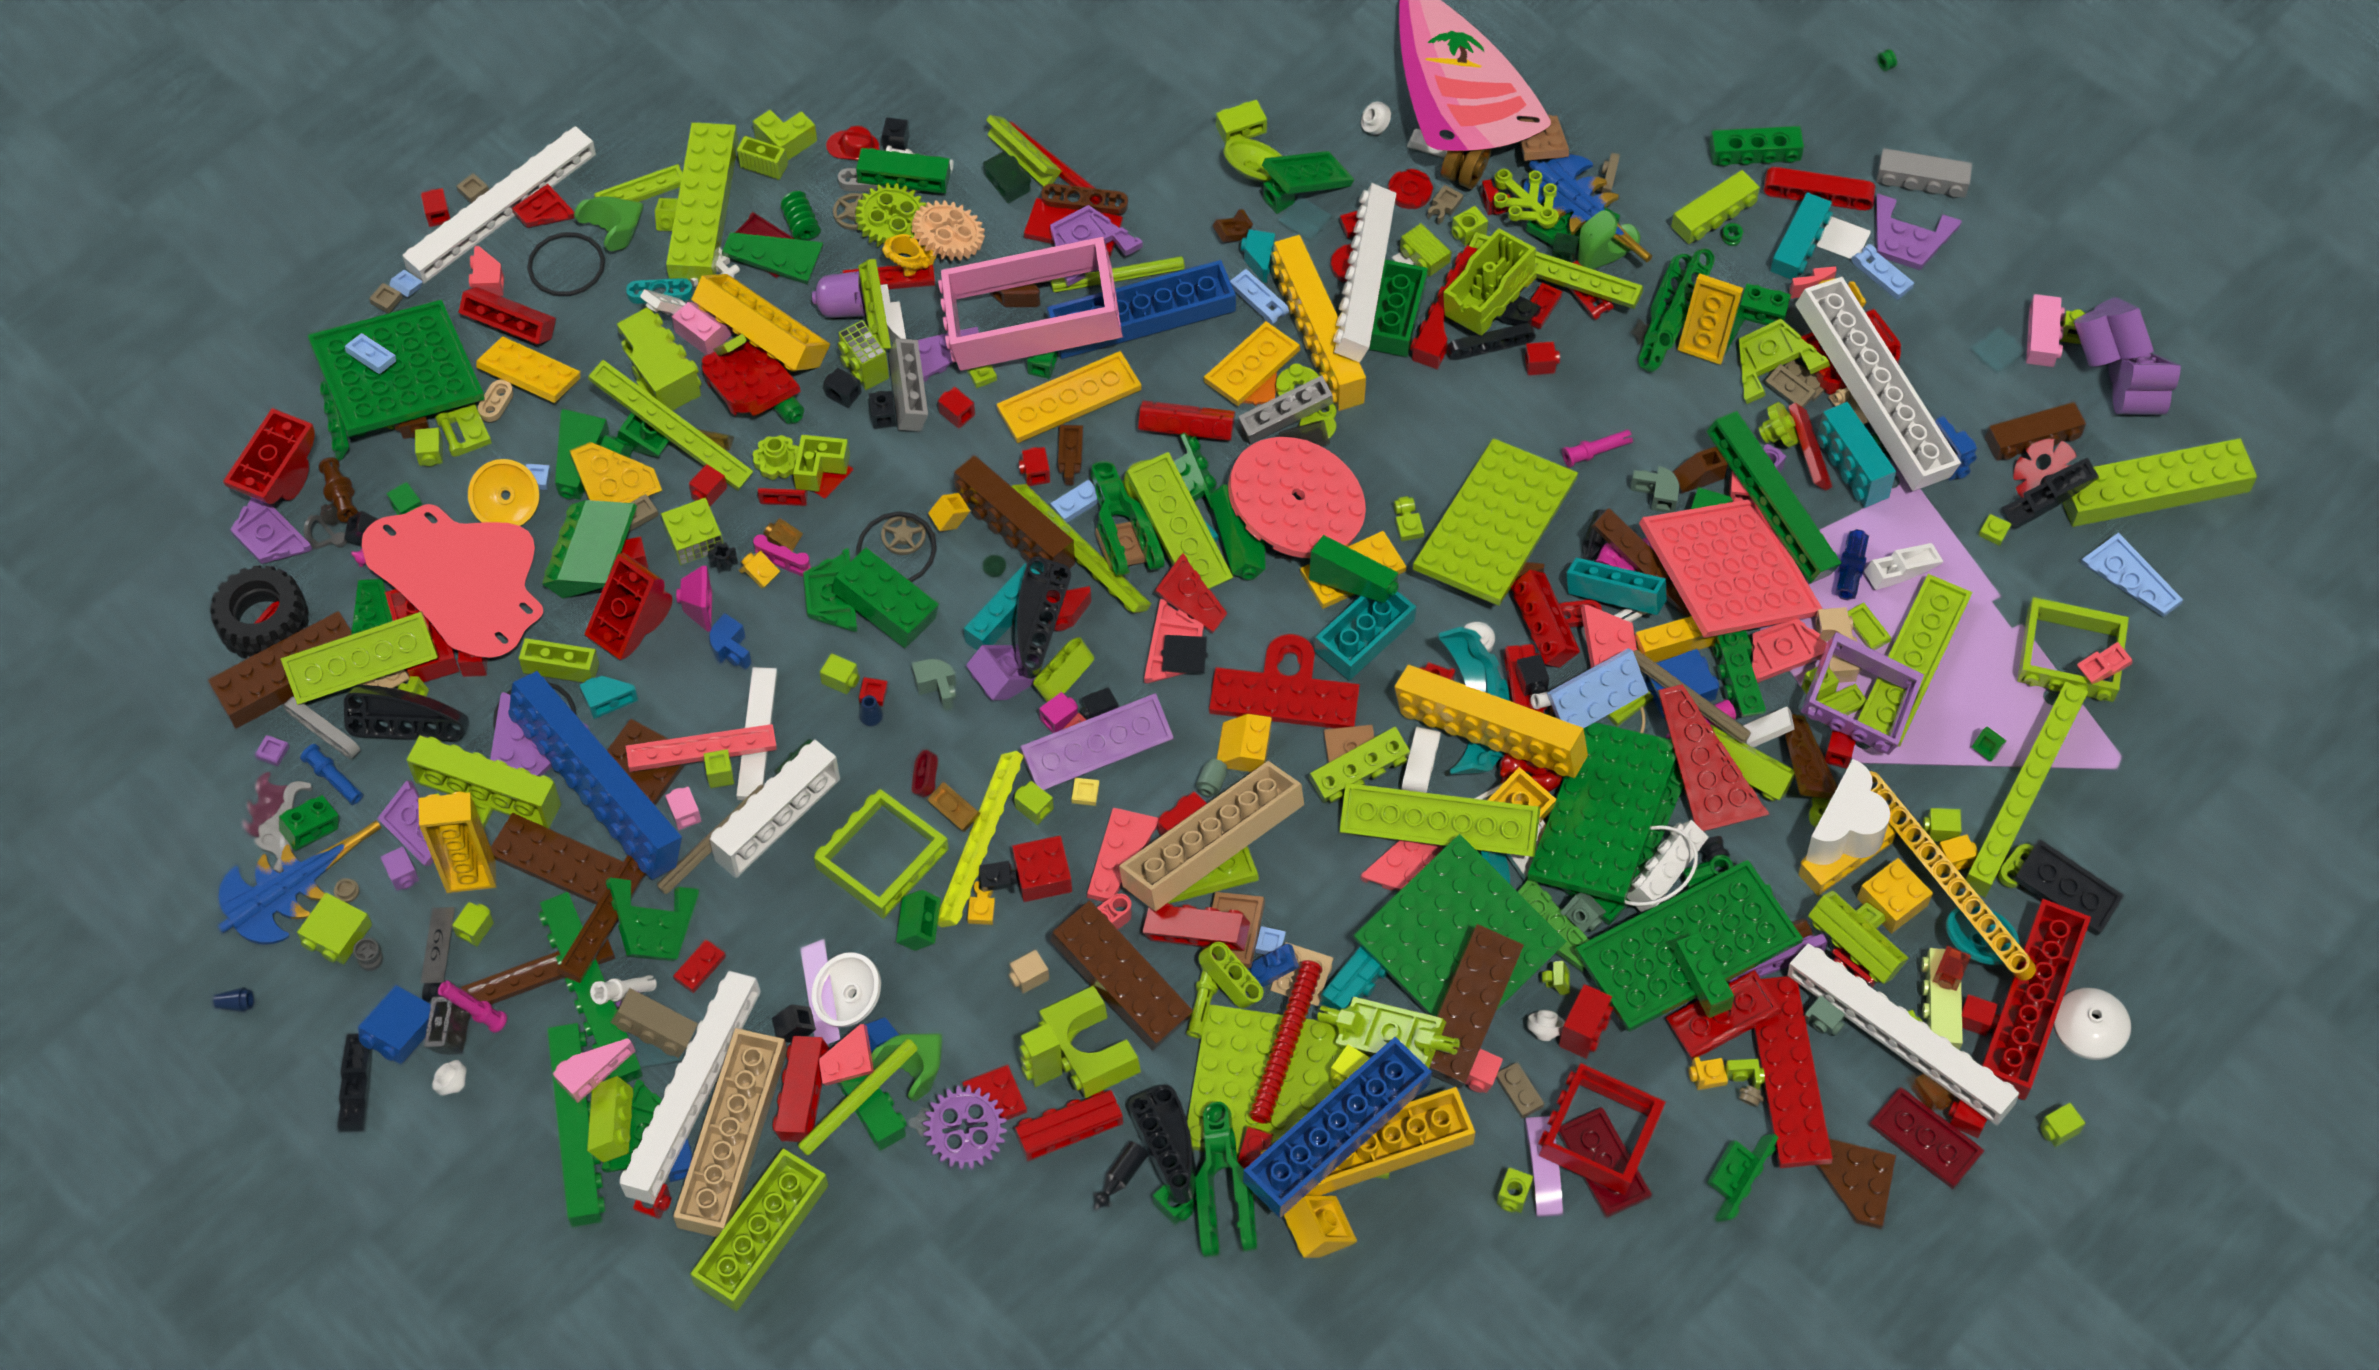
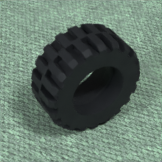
M261 565L253 566V569H240V573L236 575L232 573L227 577L228 580L226 582H222L217 587L219 592H215L211 599L213 602L210 605L211 621L218 636L230 652L237 653L242 658L251 657L303 630V627L306 628L309 620L307 617L309 611L306 601L295 579L282 569L276 571L275 567L272 566L262 568ZM265 601H279L277 610L267 620L255 624L240 622L244 612L254 604Z

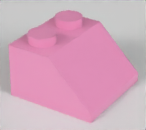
M687 302L672 316L675 333L705 355L713 353L714 348L724 343L735 333L732 331V327L718 322L715 319L716 316L701 310L695 302Z

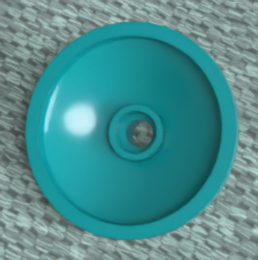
M1959 907L1953 909L1947 918L1946 930L1954 946L1962 954L1976 962L1988 965L2004 964ZM1981 907L1973 908L1971 914L1978 913ZM1991 910L2019 944V937L2014 927L2002 915ZM1990 925L1986 933L1992 932L1996 925ZM2011 943L2004 944L2001 951H2007Z

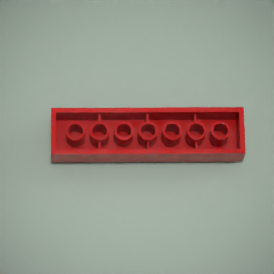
M2042 899L2023 948L2034 962L2036 972L2028 980H2019L2013 976L1981 1065L1982 1067L1989 1068L2003 1082L2013 1085L2016 1091L2019 1092L2018 1098L2024 1101L2032 1088L2091 919L2088 915ZM2026 962L2019 963L2016 970L2023 969L2026 966Z

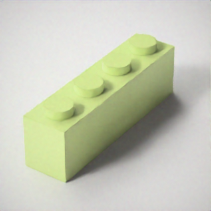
M1930 948L1927 956L1922 958L1921 964L1922 972H1926V980H1923L1922 995H1926L1922 1017L1927 1019V1025L1931 1031L1938 1036L1947 1038L1955 1048L1960 1050L1963 1044L1960 951Z

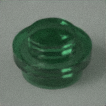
M990 555L983 561V571L989 577H1000L1006 570V561L999 555Z

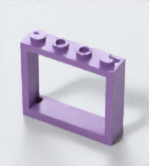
M1836 632L1827 642L1801 713L1808 715L1812 720L1820 721L1830 726L1835 731L1851 736L1857 742H1863L1873 747L1880 753L1889 755L1899 744L1924 674ZM1833 654L1905 689L1889 735L1816 701Z

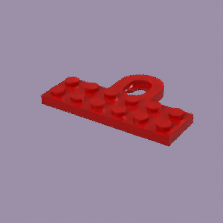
M1285 634L1275 638L1269 644L1264 673L1215 668L1209 714L1232 717L1252 714L1272 717L1274 722L1333 729L1355 727L1360 684L1312 679L1315 658L1313 646L1302 636ZM1288 653L1297 656V663L1300 666V671L1290 676L1282 674L1277 668Z

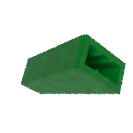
M562 409L555 477L558 495L566 499L574 498L581 500L585 489L569 450L589 442L601 445L604 436L609 434L606 419Z
M1223 484L1210 495V500L1232 574L1243 577L1246 580H1254L1266 570L1265 542L1263 539L1259 541L1245 528L1246 524L1241 517L1236 516L1229 499L1228 485Z
M1325 535L1320 538L1311 550L1309 579L1314 582L1383 603L1387 601L1390 595L1394 596L1399 588V583H1397L1398 572Z

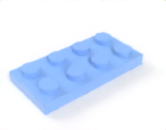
M1628 648L1547 692L1557 719L1585 728L1647 694L1648 690L1634 652Z

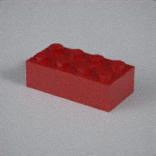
M397 589L385 592L393 621L420 612ZM425 617L438 658L406 668L409 678L410 676H415L426 682L460 672L453 648L446 643L433 624Z

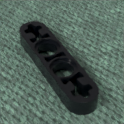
M1525 323L1485 332L1482 336L1477 334L1459 338L1450 342L1447 349L1451 359L1461 360L1526 345L1536 338L1533 326Z

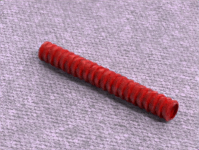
M1305 960L1301 962V968L1298 970L1299 975L1296 976L1297 982L1294 983V989L1291 990L1292 996L1288 999L1287 1010L1284 1011V1017L1281 1019L1282 1024L1279 1025V1031L1276 1034L1277 1038L1274 1040V1046L1271 1048L1273 1053L1269 1054L1270 1060L1266 1063L1265 1074L1262 1075V1081L1259 1083L1260 1089L1256 1092L1258 1096H1255V1103L1252 1104V1110L1249 1112L1250 1118L1258 1123L1267 1124L1271 1122L1272 1118L1270 1116L1274 1114L1273 1109L1276 1108V1102L1279 1100L1280 1087L1284 1085L1283 1080L1286 1079V1073L1289 1070L1288 1066L1291 1064V1058L1294 1056L1293 1051L1296 1050L1295 1044L1299 1041L1300 1030L1303 1029V1023L1306 1021L1305 1016L1308 1015V1009L1311 1006L1310 1002L1313 1000L1312 995L1315 994V988L1318 985L1317 981L1320 980V974L1323 971V968L1314 961Z

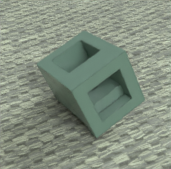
M1579 893L1573 897L1560 913L1563 916L1566 915L1584 933L1588 930L1592 932L1602 924L1603 921L1600 918L1606 911L1589 894Z
M1821 995L1804 1016L1806 1024L1811 1021L1817 1031L1822 1034L1826 1032L1830 1036L1832 1034L1837 1036L1845 1026L1843 1023L1845 1013Z

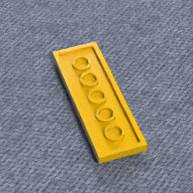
M1119 351L996 404V407L1016 443H1020L1142 390V385L1122 352Z

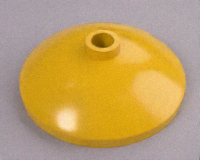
M497 459L481 466L473 475L468 487L470 508L476 518L482 523L501 522L522 526L531 519L539 504L540 491L535 476L523 464L509 459ZM504 491L510 492V498L507 500L502 496Z

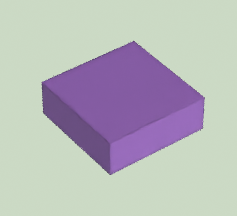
M266 735L256 751L255 757L258 760L278 767L290 746L285 741Z

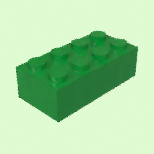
M1385 259L1369 346L1370 350L1408 357L1427 285L1428 268Z
M867 547L834 578L832 592L904 648L912 643L936 619L939 603Z

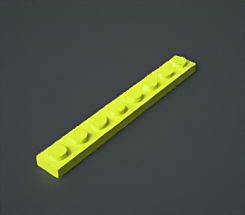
M1018 751L1004 753L1000 756L979 809L981 814L973 824L940 907L938 926L941 928L957 925L962 918V911L971 895V888L979 875V865H981L983 858L988 852V845L995 834L997 822L1004 811L1006 799L1012 791V784L1016 774L1020 770L1023 755Z

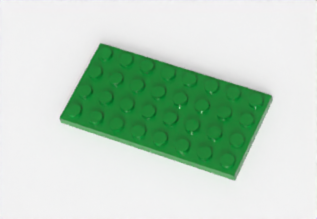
M1594 722L1584 728L1588 756L1575 778L1566 775L1563 780L1555 806L1552 809L1528 871V880L1625 903L1677 760L1671 739Z
M1746 860L1577 946L1575 952L1601 992L1612 996L1610 1006L1614 1007V1012L1629 1033L1697 997L1674 955L1676 941L1700 932L1725 980L1729 981L1802 943L1803 937L1750 861Z

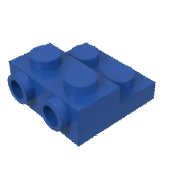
M1944 416L1939 417L1935 420V423L1961 462L1948 480L1962 479L1970 474L1969 465L1977 459L1975 455L1977 450L1976 444L1965 430L1956 433L1953 425Z

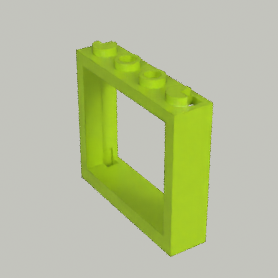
M2033 597L2027 611L2017 682L2030 684V686L2049 688L2052 691H2061L2065 682H2069L2088 691L2087 697L2096 698L2099 701L2114 702L2120 689L2122 670L2112 675L2111 682L2102 680L2091 684L2085 676L2031 665L2037 620L2117 636L2116 643L2118 642L2125 650L2129 617Z
M879 789L875 794L868 796L864 806L859 811H855L850 815L845 826L842 829H837L825 846H821L816 851L814 860L817 870L884 919L902 900V897L906 896L949 850L948 839L883 790ZM883 806L931 843L887 890L878 897L830 860Z

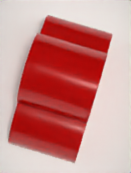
M271 408L223 480L224 485L267 504L275 503L280 497L286 500L294 499L302 490L308 476L309 462L307 456L311 451L315 437L313 424Z
M618 554L584 635L619 660L631 655L640 645L644 636L654 631L666 618L671 608L672 595L664 590V580L627 554Z

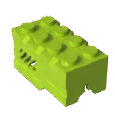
M1498 228L1470 257L1465 270L1444 291L1445 316L1482 336L1491 327L1493 320L1505 312L1506 306L1519 297L1520 291L1523 288H1527L1536 279V248Z
M646 307L617 323L618 332L625 336V339L621 342L622 349L634 365L631 369L637 378V385L673 411L701 396L699 386L702 384L696 374L699 370L693 360L689 361L685 358L687 354L683 346L673 342L675 337L671 330L662 327L663 321L659 314H654L650 308Z

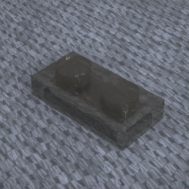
M1324 420L1279 432L1280 437L1308 440L1319 446L1330 444Z

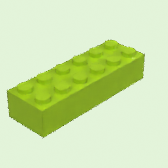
M419 736L406 759L414 781L417 784L449 795L454 792H470L473 801L492 806L493 810L509 816L512 813L517 814L548 829L561 806L555 783L551 778L544 775L540 777L533 775L524 768L516 769L510 767L501 760L493 761L487 759L484 755L477 752L469 753L454 744L451 746L443 744L434 737L426 738Z
M783 1148L690 1275L694 1286L737 1312L828 1188L826 1174Z

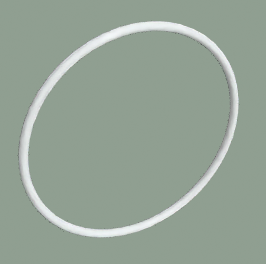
M1652 826L1651 830L1665 829L1677 832L1684 836L1691 844L1694 852V863L1684 883L1663 898L1649 902L1625 900L1624 904L1632 906L1657 904L1673 897L1689 883L1697 867L1698 853L1693 840L1686 833L1669 826Z

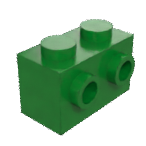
M1746 284L1740 309L1747 321L1763 325L1771 324L1779 319L1784 321L1791 294L1763 288L1759 285Z
M321 795L307 800L304 804L294 809H288L280 815L279 831L294 851L338 830L339 815L326 798Z
M923 889L902 897L896 942L913 951L935 944L941 898Z

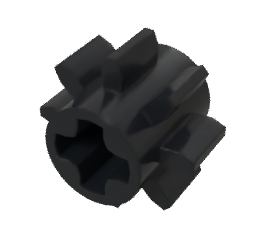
M727 542L718 545L714 544L713 551H708L710 567L714 568L716 566L719 573L727 570L732 571L731 567L733 564H738L737 556H735L737 554L735 547L729 548Z

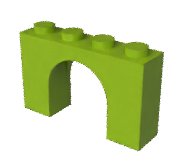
M1094 985L1039 1011L1041 1022H1038V1026L1050 1024L1060 1043L1062 1067L1066 1073L1070 1071L1076 1091L1081 1090L1085 1098L1141 1072L1138 1056L1127 1039L1095 1053L1082 1052L1071 1045L1074 1037L1079 1032L1108 1018L1105 1003Z

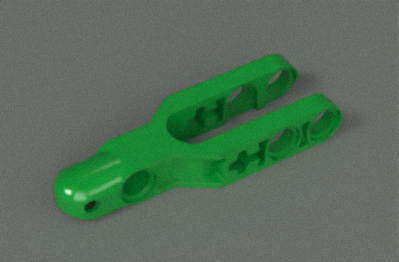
M1707 248L1697 250L1693 257L1689 254H1679L1672 258L1652 304V321L1638 357L1639 365L1645 371L1652 373L1659 369L1668 349L1674 345L1681 327L1685 324L1695 287L1691 276L1693 273L1697 277L1699 273L1706 276L1710 275L1715 261L1711 250ZM1701 253L1706 257L1705 265H1702L1700 262ZM1680 258L1686 263L1684 270L1679 266ZM1672 278H1675L1677 281L1676 290L1671 286ZM1644 358L1647 360L1646 365L1643 363Z
M1106 461L1094 463L1091 468V478L1101 507L1097 529L1116 576L1130 573L1124 554L1125 548L1120 544L1117 536L1118 530L1112 518L1116 514L1124 515L1130 519L1150 570L1163 568V552L1142 504L1127 495L1123 482L1113 463Z
M1213 1102L1205 1108L1203 1113L1206 1161L1200 1169L1195 1182L1200 1244L1204 1257L1219 1255L1214 1176L1224 1168L1233 1169L1235 1202L1238 1203L1240 1222H1237V1227L1241 1232V1241L1244 1249L1242 1251L1257 1250L1253 1191L1243 1182L1244 1168L1237 1161L1232 1114L1225 1103Z

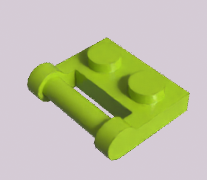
M475 403L449 413H439L435 417L437 424L442 427L450 445V454L454 457L492 444ZM457 422L465 442L463 443L458 442L451 427V424Z

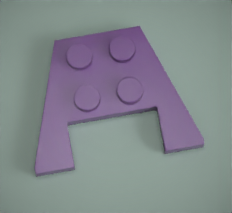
M1877 194L1875 201L1877 222L1876 250L1877 253L1887 260L1921 270L1937 253V250L1960 228L1961 220L1943 214L1936 232L1893 219L1891 215L1897 200Z
M1089 205L1050 225L1055 246L1104 237L1105 244L1113 240L1125 256L1143 247L1141 239L1132 237L1123 227L1119 228L1112 224L1109 218ZM1085 273L1064 277L1066 285L1070 286L1085 278Z
M502 692L490 760H501L510 767L516 769L524 768L531 774L540 777L552 767L551 762L545 755L539 753L537 746L532 740L526 738L520 726L510 719L508 714L510 695Z

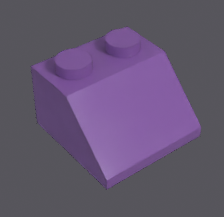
M982 645L966 665L972 677L980 683L985 690V694L992 700H1008L1032 686L1035 678H1026L1020 673L1016 649L1012 645Z

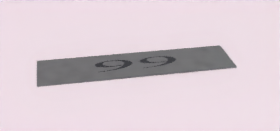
M455 907L432 908L420 983L444 982Z

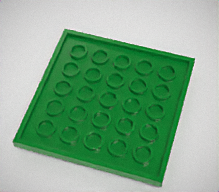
M442 300L307 335L308 342L348 437L485 400L483 390ZM362 333L393 353L396 362L378 374L346 353L345 345Z
M1461 834L1454 838L1353 936L1357 943L1431 1016H1436L1470 934L1477 924L1524 945L1497 1010L1567 942Z

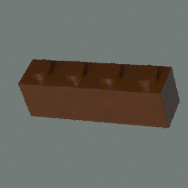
M2071 402L1990 425L1985 440L1996 461L2001 459L2008 460L2016 455L2027 453L2026 449L2029 446L2044 439H2054V446L2061 441H2075L2082 437L2086 422L2076 403Z

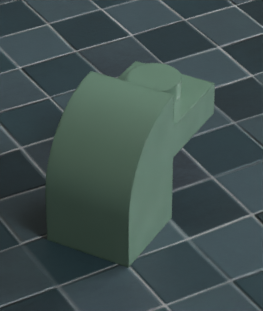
M1658 466L1657 474L1646 470H1634L1630 491L1653 494L1651 510L1672 513L1675 512L1679 482L1670 470Z
M926 659L912 663L913 676L919 695L938 691L944 711L953 709L952 699L956 698L954 686H957L953 668L948 663L939 659Z

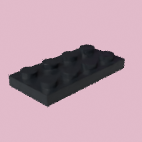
M2041 839L2035 843L2013 880L2042 899L2090 916L2091 919L2087 929L2097 936L2103 932L2124 897V894Z

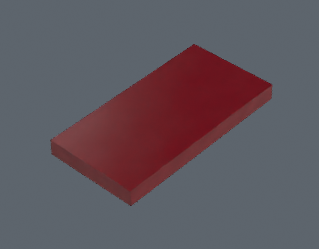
M1902 1087L1896 1091L1869 1124V1127L1952 1190H1954L1985 1151Z
M1603 1107L1560 1126L1558 1135L1566 1149L1618 1173H1624L1630 1159V1154ZM1638 1168L1626 1195L1582 1176L1605 1219L1652 1197V1193Z

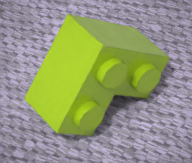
M771 110L753 120L755 138L785 148L787 160H790L817 142L815 124L802 111L785 122L779 119Z
M801 435L793 472L796 489L819 491L823 472L847 474L850 459L848 439Z

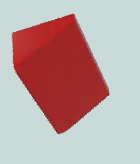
M758 488L760 504L807 506L808 490Z

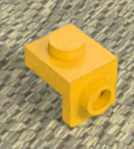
M761 551L754 555L750 552L741 561L743 566L738 570L741 574L746 572L761 589L780 572Z

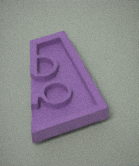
M978 327L960 330L961 337L979 333ZM948 333L918 340L924 382L929 380L928 377L937 372L940 374L947 370L946 367L953 364L950 349L948 350L945 339Z
M407 780L377 819L424 866H430L433 859L419 827L418 798L420 796L413 782Z

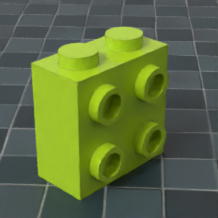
M325 893L297 931V934L301 940V945L311 952L316 950L322 953L321 955L326 960L332 963L337 961L344 965L353 953L354 945L363 939L372 926V922L367 913Z

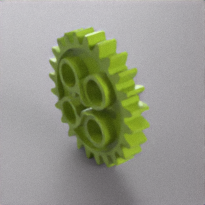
M886 183V188L884 189L877 185V191L869 188V195L863 193L862 200H858V207H856L855 222L858 223L857 229L862 230V237L869 236V243L876 240L877 247L885 243L888 238L900 234L911 235L910 238H914L915 233L911 232L913 227L911 224L916 211H919L921 205L925 207L926 202H921V195L914 197L915 190L908 193L907 186L899 189L898 183L895 184L894 188H891L889 183Z

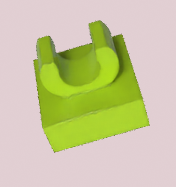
M991 365L967 369V373L976 389L997 381V375Z
M410 676L407 684L401 683L397 688L427 696L429 691L423 681L415 676Z
M1564 961L1553 962V971L1542 972V982H1546V988H1556L1560 995L1570 994L1569 969Z

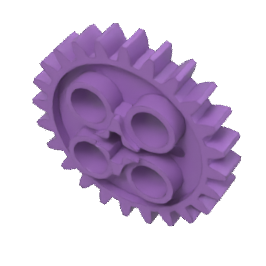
M970 1085L967 1086L966 1092H962L960 1086H957L955 1094L948 1088L946 1090V1098L940 1094L937 1095L939 1104L930 1103L934 1112L926 1111L925 1116L931 1119L930 1121L923 1122L924 1127L930 1128L929 1131L923 1133V1137H931V1140L926 1143V1147H935L931 1155L935 1156L940 1153L942 1155L940 1163L946 1159L950 1160L949 1168H952L955 1162L958 1163L959 1170L961 1171L964 1164H968L970 1170H973L974 1162L983 1167V1158L985 1157L991 1162L993 1158L990 1152L998 1154L1000 1150L996 1144H1004L1005 1142L1003 1138L999 1137V1135L1007 1133L1006 1129L1000 1127V1125L1005 1124L1007 1121L1004 1118H999V1115L1004 1110H995L994 1107L998 1100L989 1102V1092L983 1097L980 1096L981 1088H978L975 1093H971ZM972 1107H978L982 1110L983 1115L979 1119H973L969 1116L968 1110ZM947 1111H952L956 1114L957 1120L954 1123H946L943 1120V1114ZM962 1122H966L967 1126L987 1122L988 1124L986 1127L970 1128L967 1134H964L963 1130L942 1133L943 1129L961 1127ZM977 1132H982L986 1135L987 1142L978 1145L973 1141V1135ZM952 1136L958 1137L961 1140V1146L957 1149H952L947 1144V1140Z

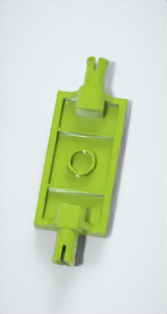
M1353 997L1349 1007L1341 1010L1323 1005L1319 1010L1324 1011V1013L1318 1012L1317 1015L1318 1021L1337 1025L1339 1036L1336 1044L1339 1047L1345 1048L1349 1044L1362 1053L1374 1055L1391 1039L1396 1037L1428 1068L1431 1065L1436 1050L1455 1055L1458 1050L1453 1049V1047L1459 1048L1460 1046L1458 1038L1442 1035L1446 1025V1021L1443 1018Z

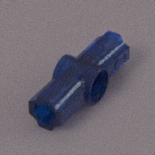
M1863 530L1849 531L1845 551L1841 556L1840 561L1842 563L1838 569L1840 574L1835 594L1843 600L1856 598L1859 580L1863 575L1867 558L1865 553L1869 535Z

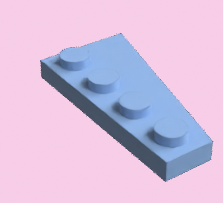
M2119 532L2081 560L2082 565L2162 617L2182 604L2183 599Z

